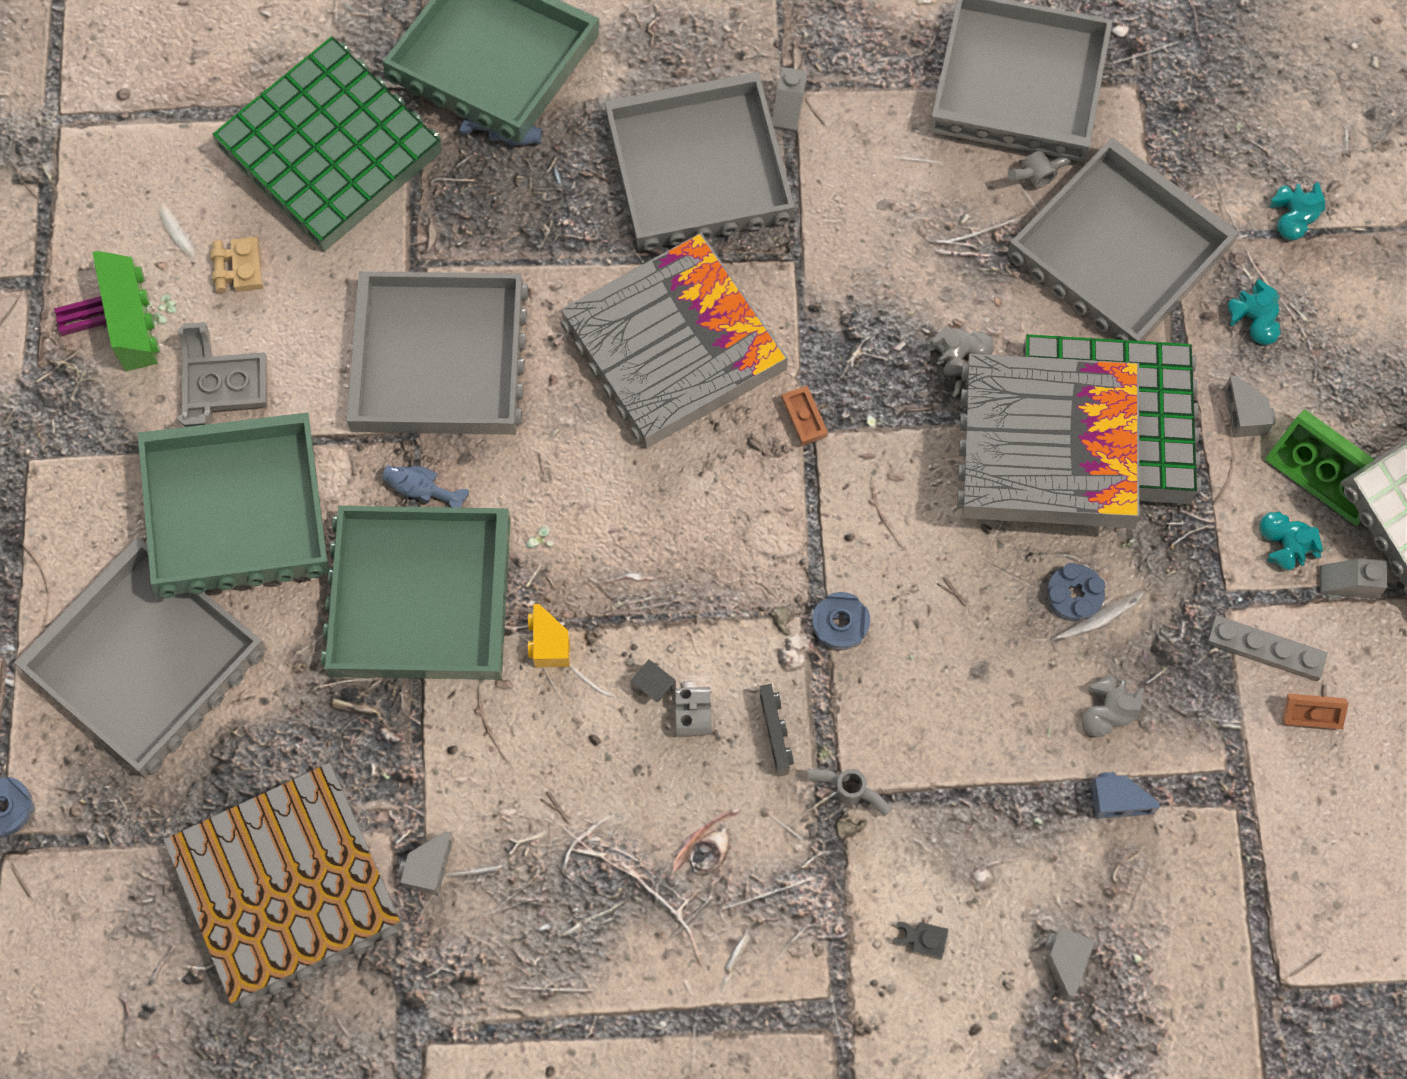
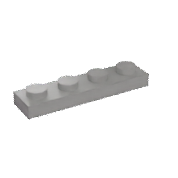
M1218 615L1213 619L1206 643L1207 645L1317 682L1321 679L1328 654L1326 651Z

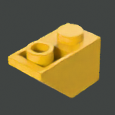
M533 604V614H528V630L533 631V641H528V658H533L535 668L570 667V638L568 630L540 604Z

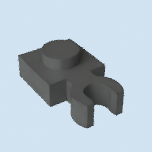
M906 922L896 923L895 928L904 930L906 937L903 939L894 937L892 941L894 945L905 946L908 943L913 944V954L942 960L948 934L947 928L919 922L917 930H914Z

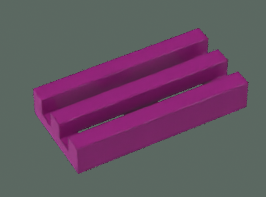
M101 296L54 308L61 336L107 324L105 315L91 318L94 315L104 313ZM79 319L83 320V321H80V322H76V323H72V324L65 325V323H68V322H71V321H75V320H79Z

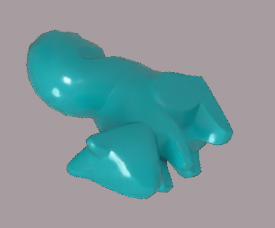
M1319 182L1314 183L1312 191L1307 193L1302 191L1299 183L1296 184L1294 192L1286 185L1281 186L1277 190L1275 197L1271 199L1269 207H1287L1289 213L1281 216L1276 226L1280 235L1287 240H1297L1304 237V233L1308 231L1307 225L1315 222L1321 213L1325 212V198Z
M1257 279L1252 295L1242 290L1239 299H1231L1228 302V312L1231 318L1230 326H1234L1246 316L1253 320L1249 328L1252 340L1262 345H1269L1276 342L1281 334L1279 330L1280 324L1275 321L1279 314L1278 301L1280 296L1277 290L1262 280Z
M1269 512L1261 518L1259 525L1261 535L1272 542L1282 541L1283 549L1268 555V562L1275 563L1280 568L1291 571L1295 567V559L1301 566L1305 565V554L1312 553L1317 559L1321 558L1323 547L1317 527H1311L1300 521H1289V516L1281 512Z

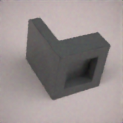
M650 659L630 680L633 691L638 695L645 693L655 702H659L669 690L673 692L676 688V680Z

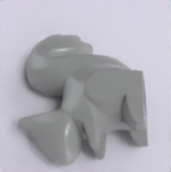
M945 326L930 341V345L926 349L928 351L937 349L941 352L942 355L936 364L940 365L946 362L943 368L946 376L962 377V365L965 364L962 359L966 355L969 357V354L992 355L994 344L992 338L984 332L973 331L970 335L965 330Z
M1112 675L1105 676L1097 683L1089 685V692L1105 698L1104 706H1092L1083 713L1082 724L1088 734L1094 737H1105L1106 734L1113 732V726L1123 727L1139 720L1144 688H1139L1135 694L1126 692V680H1123L1119 687H1116V679Z

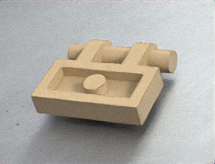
M257 236L231 239V249L228 250L223 249V241L214 240L212 242L213 249L210 251L211 261L214 262L212 282L215 283L216 292H226V284L234 283L236 292L263 289L260 244ZM225 262H232V271L225 270Z

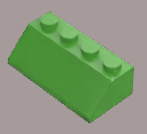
M102 251L92 252L112 350L125 371L158 364L156 353H160V347L156 336L152 337L151 329H155L152 314L147 313L146 306L150 305V300L146 289L143 290L141 285L142 282H145L142 267H137L132 257Z
M1304 409L1295 418L1265 460L1355 526H1358L1361 522L1359 512L1355 505L1346 498L1344 488L1340 482L1375 459Z

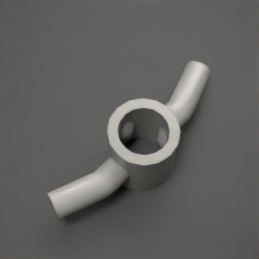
M1037 151L1029 155L1022 162V169H1010L1008 171V178L1011 180L1029 178L1035 188H1042L1054 180L1057 176V169L1074 160L1058 157L1049 161L1043 151Z
M808 768L807 780L828 782L835 785L836 795L843 803L851 805L864 799L870 802L884 817L892 810V807L878 793L866 788V778L859 770L847 769L839 775L829 770ZM849 780L855 781L858 784L859 791L856 793L846 792L842 784Z

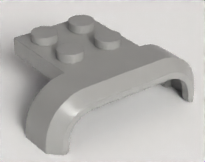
M205 322L185 323L177 330L182 347V416H177L179 423L184 427L206 425L212 423V411L268 407L267 356L265 352L212 356L210 335Z

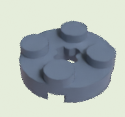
M1068 563L1063 568L1058 569L1048 583L1046 591L1048 600L1051 603L1050 607L1055 614L1068 621L1089 619L1096 615L1104 602L1105 582L1092 569L1083 565ZM1080 588L1083 597L1077 596L1076 599L1072 598V592L1068 589Z
M835 592L826 596L824 600L817 604L813 612L812 626L819 643L835 650H847L857 647L862 643L869 630L870 614L867 607H864L863 603L855 595L846 592ZM838 615H844V620L849 621V624H845L844 627H838L833 620L838 619Z
M12 777L0 778V800L2 802L9 801L8 809L5 812H0L1 838L8 837L22 829L35 809L29 789L19 780Z

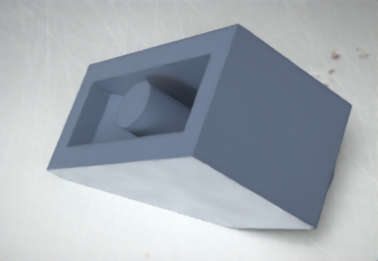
M1115 772L1100 773L1091 783L1095 819L1154 815L1160 808L1159 802L1125 775L1116 776Z

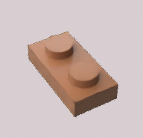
M808 386L782 394V402L802 446L828 437V431Z
M1287 693L1282 719L1284 725L1343 729L1348 702L1346 698Z

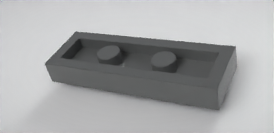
M772 684L761 685L759 695L777 777L789 775V765H794L791 747L786 748L783 737H788L785 720H779L777 710L782 709L779 692L773 693Z

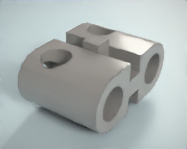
M710 687L675 688L677 736L712 735Z

